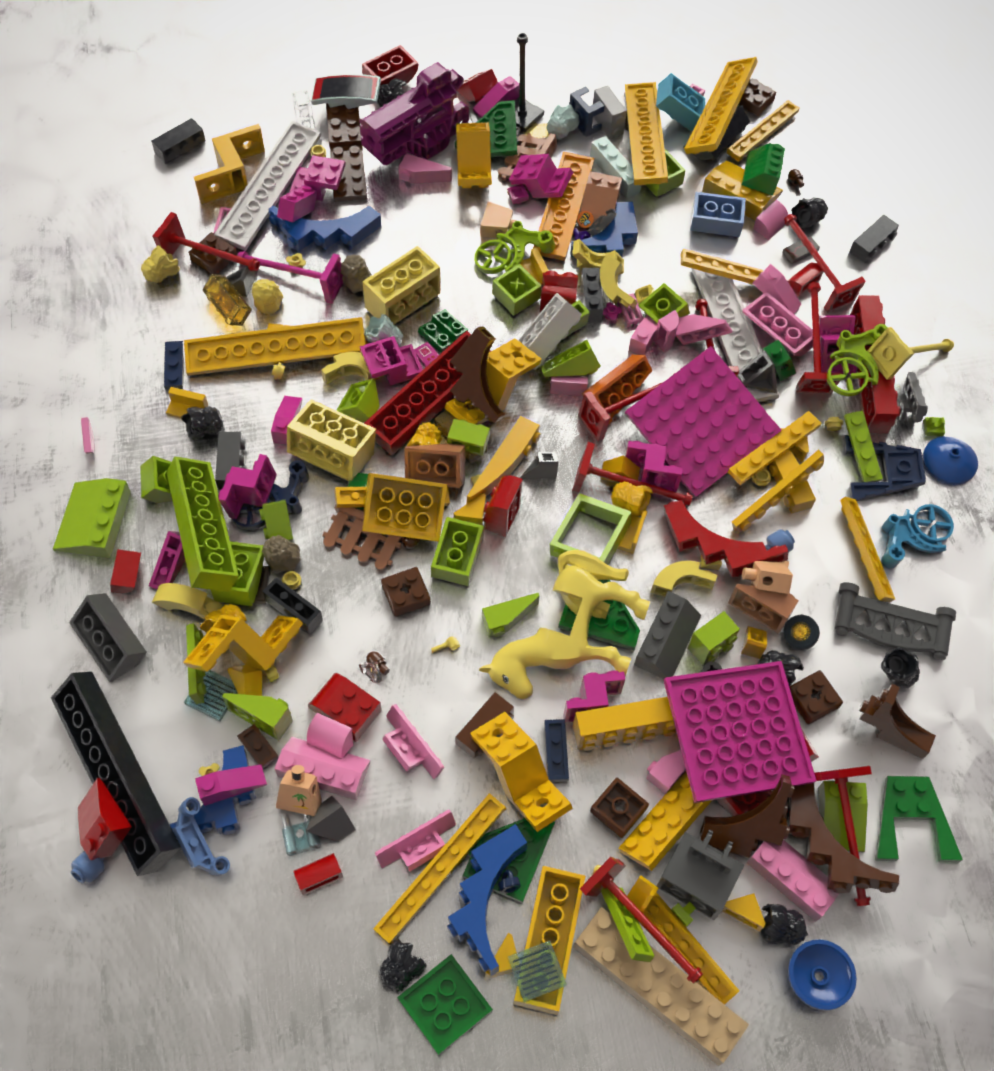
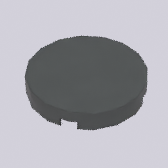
M614 209L607 210L606 216H600L590 226L588 233L591 236L597 235L615 218L617 213Z

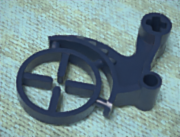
M295 460L289 465L290 477L288 486L282 488L273 484L267 502H271L269 498L272 496L275 498V501L286 500L288 513L300 514L302 506L298 495L303 487V483L309 479V473L303 461ZM249 504L255 513H260L259 509H263V507H254L255 505ZM242 507L240 513H248L246 524L232 519L236 526L244 530H255L266 524L265 520L252 524L253 514L247 507Z

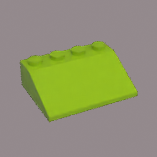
M110 478L75 482L53 550L111 558L131 493L127 482Z

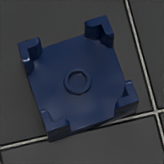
M587 86L570 93L569 104L572 105L574 111L579 115V125L577 128L585 137L602 129L601 123L593 126L592 124L593 117L603 113L605 107L601 101L590 106L584 101L581 96L590 92Z

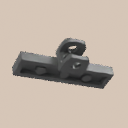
M908 372L903 386L907 400H901L899 420L904 421L906 413L910 412L914 422L918 423L922 422L923 416L927 415L928 405L925 403V396L922 394V388L919 386V380H917L915 372Z

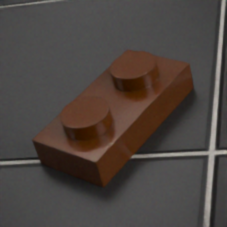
M255 724L237 735L257 765L261 764L263 769L279 758Z

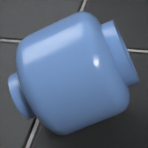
M779 529L766 539V550L785 544L788 553L794 549L795 540L788 530Z
M83 851L71 863L72 876L80 883L93 882L104 871V858L90 860L86 852Z

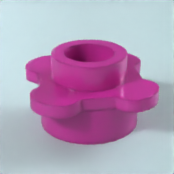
M609 302L606 304V308L603 309V316L610 321L616 320L622 309Z

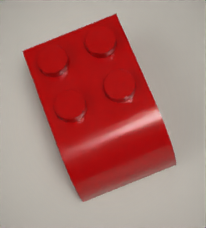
M401 44L361 64L362 75L379 76L381 78L380 86L389 84L395 78L403 80L407 84L415 77L419 68L418 61Z
M510 475L503 476L498 486L493 488L492 498L490 502H486L483 510L485 513L483 518L485 530L506 538L520 509L522 478Z
M334 673L308 704V708L315 713L324 715L352 728L353 740L355 742L358 741L382 711L380 701L338 673Z

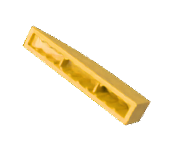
M522 416L518 418L468 493L466 504L483 493L487 496L495 486H498L503 476L511 475L523 458L530 454L532 444L538 442L541 435L539 433V424Z

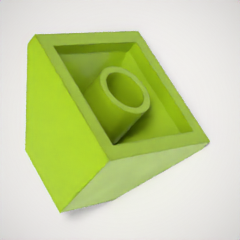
M372 378L351 384L337 411L362 423L367 421L380 407L375 380Z

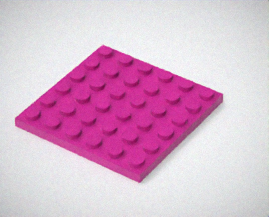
M711 346L625 411L626 416L650 444L656 443L666 446L664 462L668 466L673 465L683 468L680 481L694 498L726 475L729 468L781 431V428Z
M782 661L666 677L663 680L694 803L774 790L781 774L790 776L794 786L812 784L817 781Z

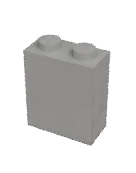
M609 85L594 89L592 104L601 101L605 106L603 113L594 116L598 124H602V130L609 139L623 135L627 110Z

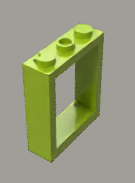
M579 493L549 544L550 555L558 558L562 553L578 550L562 544V541L579 511L617 524L601 556L597 557L609 565L631 524V511Z

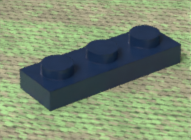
M183 341L165 342V390H170V387L184 389Z
M565 719L544 720L548 779L551 782H569Z

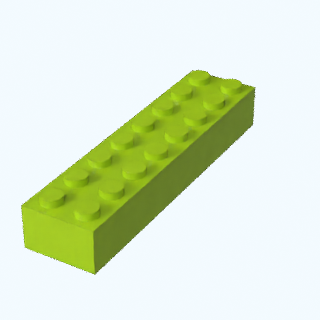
M174 456L166 473L191 588L230 592L239 575L221 503L218 500V491L211 463Z

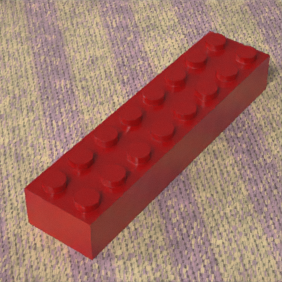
M858 295L850 315L855 316L854 335L874 329L878 324L885 325L886 319L883 317V303L880 301V295ZM866 345V346H865L866 351H867L872 345ZM866 367V369H867V371H868V374H869V377H871V374H870L868 368ZM879 370L877 385H872V382H868L861 392V399L869 433L888 434L891 427L894 426L896 418L900 415V406H897L898 392L894 387L895 376L887 380ZM858 378L859 386L862 387L864 378Z
M468 331L463 333L364 422V424L376 429L375 442L391 456L415 435L419 425L429 422L445 408L447 402L454 399V394L450 390L463 374L453 368L454 365L450 360L471 335Z

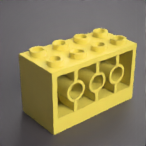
M418 245L362 281L365 308L376 318H381L382 314L387 315L393 322V325L441 294L440 266Z
M311 399L287 426V452L347 481H352L374 455L376 429Z

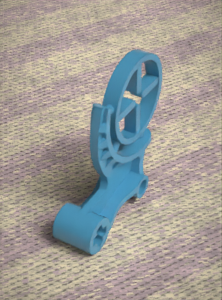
M925 504L920 506L913 514L910 513L909 509L905 510L903 516L891 514L882 524V529L888 532L889 536L886 552L881 558L882 564L892 569L903 560L905 551L901 547L902 542L923 552L939 553L946 551V545H942V542L951 536L954 529L953 520L949 513L940 506ZM928 510L929 520L916 519L918 512ZM935 511L945 519L946 523L937 521L931 526L930 536L920 530L918 525L928 526L935 520ZM936 528L948 529L947 535L937 538Z

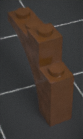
M481 326L473 331L450 360L454 365L453 368L463 374L450 391L459 402L465 403L471 400V404L475 408L480 409L489 421L496 423L505 414L497 406L491 395L486 374L488 355L496 338L484 326Z
M891 684L887 690H882L880 696L875 697L871 695L867 701L863 700L859 711L862 712L859 720L876 727L879 730L877 738L921 759H924L929 754L936 735L919 726L902 710L897 699L900 687Z
M781 774L779 782L772 793L761 804L750 811L730 817L704 816L699 839L703 841L708 831L711 830L713 834L708 845L724 850L728 842L731 841L733 845L730 852L750 858L752 851H756L758 839L781 846L783 839L788 838L790 831L786 818H784L788 805H786L787 798H791L794 791V785H792L790 776Z

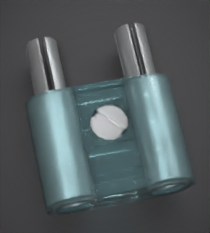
M285 814L287 825L284 815L281 816L284 827L282 835L288 856L314 850L321 846L318 835L306 832L309 824L306 814H303L305 822L291 826L288 814Z

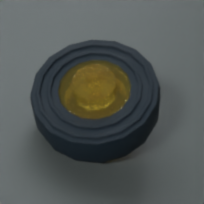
M803 614L791 617L785 623L783 630L784 638L788 645L798 650H807L813 647L820 636L819 626L816 621L810 616Z

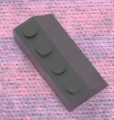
M670 591L667 592L637 654L634 666L662 679L674 675L701 618V614L687 599Z
M106 593L87 595L69 622L109 682L116 680L136 667L147 653Z

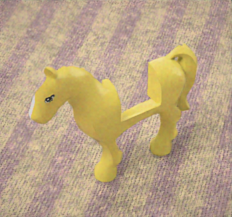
M570 550L560 554L558 557L559 575L552 591L581 600L570 636L550 629L539 628L534 636L516 640L505 645L495 654L492 663L479 668V671L489 673L491 679L497 685L521 700L527 699L533 694V686L527 677L526 667L543 665L553 669H569L581 661L599 659L610 663L616 671L624 672L626 676L631 658L621 656L617 648L613 646H590L587 639L592 612L601 601L614 600L621 602L632 609L637 618L645 619L650 601L641 599L637 591L625 590L616 582L603 584L598 581H626L629 575L628 569L613 568L596 556L582 550Z

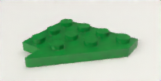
M515 100L498 102L476 123H489L491 157L518 155ZM457 140L454 142L455 149L457 148Z
M598 580L603 584L611 582L610 580ZM614 600L603 601L610 604L607 617L604 619L591 616L588 637L634 651L640 629L625 604ZM566 604L558 628L571 632L577 614L571 611Z
M523 818L484 834L472 850L515 824L527 841V850L516 857L504 870L512 871L513 876L519 878L520 889L508 894L500 893L498 883L502 881L501 874L493 891L523 904L555 825L554 821L537 832ZM471 851L467 854L470 859L462 875V878L465 879L479 872H476L470 863L472 859Z

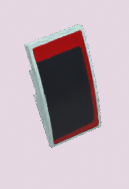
M361 74L317 77L314 81L310 102L313 106L328 103L330 108L346 105L347 109L377 103L381 78L379 76Z

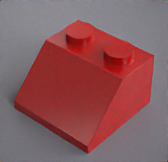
M491 68L465 79L462 86L456 91L468 102L475 101L477 103L498 83V80Z

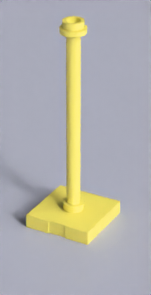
M887 327L867 351L874 358L878 370L889 380L894 377L914 353L935 350L949 352L954 348V342L951 339H944L941 343L908 347L892 327Z

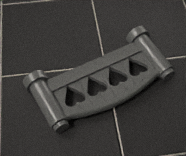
M849 582L840 584L838 591L840 600L835 622V632L837 634L847 635L848 631H852L864 639L893 649L900 647L906 651L916 652L930 651L934 654L933 657L935 659H946L949 651L952 623L956 620V610L949 607H938L934 615L859 596L858 585ZM864 611H866L870 619V627L856 623V618ZM883 616L886 617L889 623L890 632H886L884 629L878 630L875 627V624ZM902 621H905L909 629V637L904 636V634L898 635L895 633V628ZM922 626L925 627L930 637L929 642L923 639L918 640L914 636Z

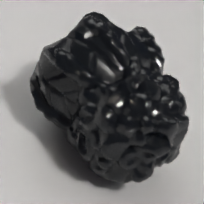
M395 78L389 84L381 85L377 100L379 107L406 93L402 89L403 86L407 85L406 82Z
M802 198L791 208V213L797 217L796 223L800 228L811 227L815 222L818 223L824 220L826 214H828L829 207L823 198Z
M216 407L187 408L186 411L188 413L181 416L182 421L186 424L188 437L192 440L201 439L206 434H216L223 427L224 420L222 419V414Z
M900 647L885 653L886 656L881 662V669L894 685L910 688L919 680L920 669L917 655L911 654Z
M771 650L765 655L763 654L757 664L782 661L789 686L796 680L795 670L803 671L804 669L800 658L794 654L785 655L776 650Z
M766 904V906L762 907L763 911L768 912L763 917L766 924L761 930L762 939L766 943L780 944L784 942L789 945H796L804 941L805 937L808 936L805 919L798 911L793 909L787 910L785 906L780 904Z
M396 939L389 946L388 957L383 961L378 971L383 982L382 985L385 988L393 989L396 992L402 991L404 987L408 986L409 981H412L413 977L419 976L427 967V964L421 957L411 955L412 943H402L399 939Z

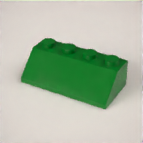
M768 143L750 151L747 156L741 185L773 195L781 177L785 147L778 143Z

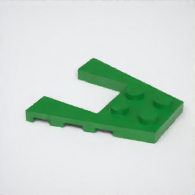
M887 776L885 778L882 801L883 809L880 817L881 825L877 839L878 848L875 861H897L899 859L894 819L933 820L939 862H961L963 860L930 777Z

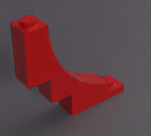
M682 500L672 501L664 505V516L679 552L698 546L705 565L724 559L732 578L741 576L743 568L753 569L755 561L784 562L788 560L786 544L774 546L766 550L763 542H744L722 537L697 522L688 512Z

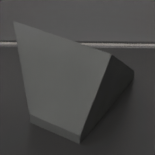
M246 266L226 277L221 290L247 297L258 271H250Z
M764 350L740 369L738 376L745 387L777 393L775 365Z
M537 452V457L520 478H557L558 459L556 452Z
M333 796L321 803L315 816H311L306 832L337 841L338 843L356 831L344 808Z

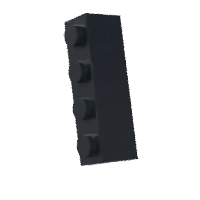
M737 106L717 150L712 152L704 151L692 155L702 161L716 159L719 153L725 150L728 144L734 141L737 135L743 132L750 123L743 106Z

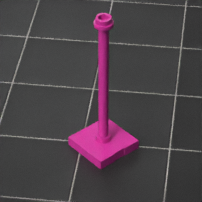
M245 251L239 252L237 255L249 260L256 258L261 266L319 279L326 303L333 304L343 285V275L340 269L342 262L340 255L337 254L332 255L323 273L249 256Z

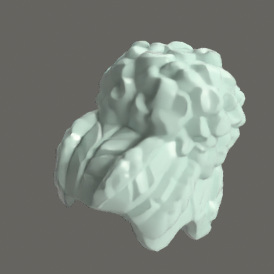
M570 104L565 107L557 105L550 115L545 128L548 134H556V139L560 140L566 137L569 131L577 128L579 125V115Z
M382 314L381 318L372 316L369 326L365 329L364 333L365 339L369 343L394 336L398 346H400L404 337L398 327L393 325V322L385 314Z

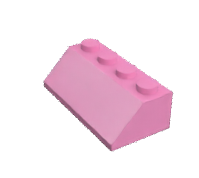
M765 292L742 310V313L772 338L779 340L783 347L794 356H803L813 348L812 329L769 293Z
M291 737L281 750L274 769L277 776L283 778L286 772L291 770L293 766L301 765L304 767L305 773L313 774L317 777L319 789L357 800L370 760L348 753L341 759L308 744L307 741Z
M784 839L781 846L764 841L747 862L748 865L815 922L825 914L839 894L827 889L828 876L810 861H807L803 855Z

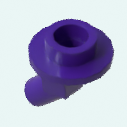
M574 228L573 236L575 240L591 237L587 231L579 232L577 228Z

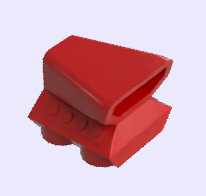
M553 270L543 273L540 312L556 293L568 303H575L578 275H575L573 272L558 274Z

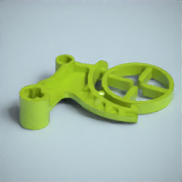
M515 221L512 224L513 227L505 234L497 233L496 238L498 240L486 241L476 249L474 254L475 264L481 272L486 274H496L503 270L507 272L522 262L527 244L540 247L543 253L553 252L555 249L553 234L547 230L540 232L524 229L521 221ZM507 243H509L510 245H512L514 249H511V250H510V247L508 246ZM490 246H497L493 254L495 261L501 263L500 266L495 268H488L493 260L491 253L484 249ZM503 248L508 251L507 259L498 256ZM515 253L514 259L511 262L512 254ZM480 254L488 257L483 266L478 263Z
M878 324L874 329L857 335H852L848 330L841 332L836 343L839 349L830 355V358L835 359V361L830 365L827 372V382L834 392L843 396H855L864 390L868 382H872V385H877V364L871 354L866 351L865 346L873 345L888 326ZM847 363L858 367L861 372L850 375V378L846 381L848 390L839 388L833 381L845 379L849 373ZM842 364L844 374L831 375L832 368ZM866 367L868 368V370H869V372H870V374H871V377H869V374H868V371H867ZM864 378L863 386L854 390L851 379Z

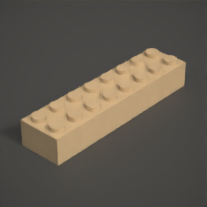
M603 907L599 909L573 945L574 949L718 1066L725 1062L749 1026L746 1021L697 982L695 984L691 981L689 982L687 974L653 947L651 949L655 957L651 962L632 960L612 915Z

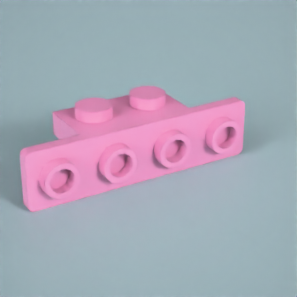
M397 704L392 705L386 717L396 730L384 735L382 740L406 772L422 764L433 779L437 778L444 769L441 760L433 753L428 743L423 740Z
M447 810L439 814L437 817L376 851L375 855L381 868L401 858L408 870L412 871L434 858L445 845L439 835L456 825L452 812Z

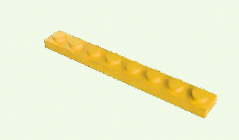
M489 793L373 929L391 945L501 816L506 807Z

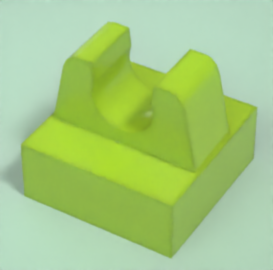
M944 417L924 418L925 436L945 435Z
M689 902L684 907L677 903L671 910L687 928L693 921L690 915L696 908Z

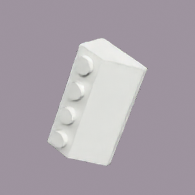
M558 293L555 294L518 339V341L542 359L540 365L533 368L535 370L541 367L546 357L556 350L557 344L566 338L569 333L568 331L579 322L582 315Z

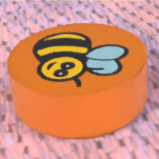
M583 211L579 213L577 223L582 229H588L594 223V217L589 211Z

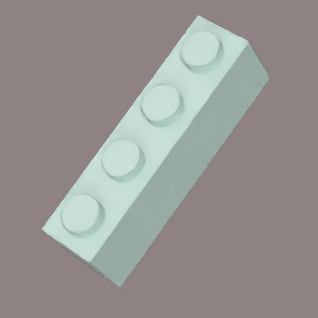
M604 136L593 141L590 157L595 158L594 161L605 174L622 178L620 192L627 199L640 193L641 185H634L632 166L608 138Z

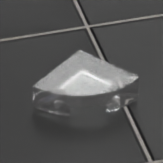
M363 662L359 664L361 672L365 673L371 682L379 683L383 681L377 662Z

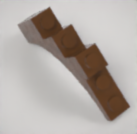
M814 783L794 786L792 797L789 798L787 826L790 827L789 834L798 838L808 837L807 861L813 862L816 865H829L827 889L843 894L846 892L850 893L852 886L855 885L860 889L873 888L879 889L883 893L895 892L899 885V875L879 870L864 863L849 853L828 830L818 810Z

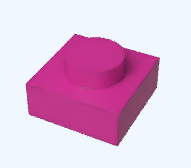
M523 184L507 188L512 204L528 201L529 195Z

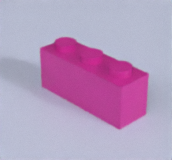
M302 185L280 197L277 217L294 222L314 211L317 191L308 185Z

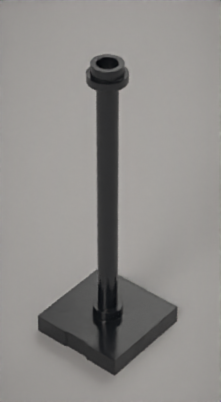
M521 32L516 37V42L519 44V97L515 100L516 127H520L523 132H526L545 115V110L526 100V44L529 42V37L526 33Z

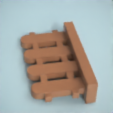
M530 133L519 135L518 143L521 145H517L518 155L505 158V165L508 167L498 169L499 177L504 181L509 179L521 155L549 154L552 157L557 148L556 134L550 133L548 137L543 136L542 138L534 137Z
M335 505L334 508L337 515H332L331 520H333L330 529L322 534L325 547L331 549L338 543L342 545L340 550L344 556L351 555L353 550L359 552L358 560L361 563H367L370 558L376 560L375 567L379 571L385 570L388 565L392 566L393 561L391 558L396 548H401L402 544L399 542H403L405 537L394 535L385 537L380 533L362 531L363 511L353 507L336 508ZM347 526L350 530L345 540L339 537L344 527ZM362 533L368 535L362 547L356 545ZM382 541L384 545L379 555L373 553L378 542Z

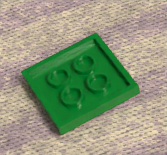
M452 954L397 997L438 1056L493 1011Z

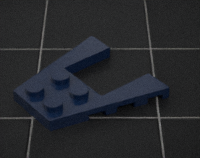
M844 435L845 454H854L849 435ZM881 441L879 443L872 442L875 454L883 455L886 482H850L849 488L851 498L860 501L925 485L926 477L921 449L902 445L891 446Z

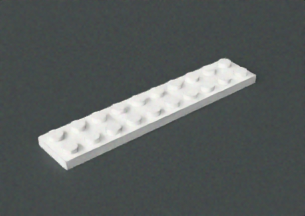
M291 120L214 235L222 238L232 246L246 251L268 218V209L273 205L276 206L280 197L295 177L298 168L303 165L312 147L320 139L321 132Z
M692 269L702 298L708 303L707 310L710 317L726 320L732 329V333L718 336L729 366H738L740 370L762 353V349L749 318L742 313L745 307L734 280ZM746 387L758 402L777 399L780 395L778 388L777 393Z

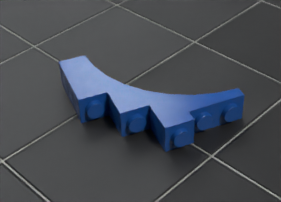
M274 205L268 209L270 222L273 225H277L287 235L289 246L299 252L313 241L325 250L340 239L344 244H348L353 248L382 226L381 214L371 206H367L357 213L339 219L319 221L299 218L294 222L278 218V208Z
M516 824L471 851L472 859L470 863L474 870L479 872L461 882V891L459 892L463 903H468V905L448 916L449 925H447V928L452 937L457 936L460 942L469 938L466 940L472 952L477 951L480 956L478 962L484 972L488 970L491 976L499 972V965L491 951L486 931L488 902L502 872L516 857L527 850V841Z

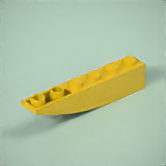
M790 449L770 463L769 471L771 476H774L776 484L796 469L799 463ZM807 480L795 486L791 494L783 496L784 504L789 508L791 514L812 508L816 501V497Z

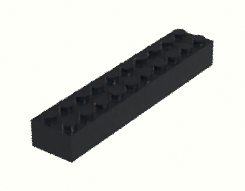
M93 672L71 673L52 695L51 700L92 784L97 778H101L132 826L121 844L136 875L141 876L158 872L181 849V846Z

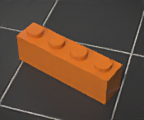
M631 355L581 394L584 396V393L591 391L600 405L605 408L632 396L634 390L641 386L653 370L646 355ZM621 409L608 414L611 417L609 424L613 421L614 415L618 414Z

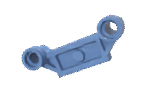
M194 797L187 798L178 808L177 824L172 830L191 868L198 867L209 872L211 875L225 874L230 868V862L224 856L213 857L194 819V815L200 810V802Z

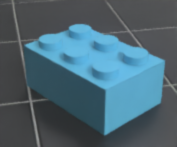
M670 73L658 83L656 107L668 114L672 119H675L683 127L693 131L706 106V98L673 73Z

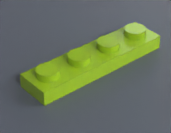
M863 410L845 414L844 420L862 482L881 481L883 479Z
M194 623L186 625L187 657L204 637L203 632ZM188 667L189 696L196 704L204 703L206 686L203 682V677L206 675V672Z
M602 888L601 893L631 959L651 962L655 955L639 922L608 888Z

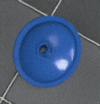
M937 437L926 445L922 454L923 464L927 472L934 479L945 484H964L974 477L978 469V458L975 451L966 442L956 437Z
M820 939L808 941L795 950L789 961L788 977L790 985L797 997L806 1005L818 1010H833L844 1005L852 997L856 988V970L849 955L837 944ZM816 973L821 975V981L816 980Z

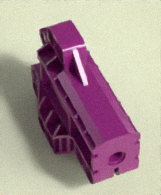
M435 62L420 71L416 78V87H412L411 90L401 96H397L396 99L384 104L376 111H372L366 117L359 119L362 146L384 166L408 152L428 160L446 149L450 138L456 135V123H469V107L462 101L454 105V99L457 98L456 90L462 86L464 77L452 67L451 70L445 68L440 62Z

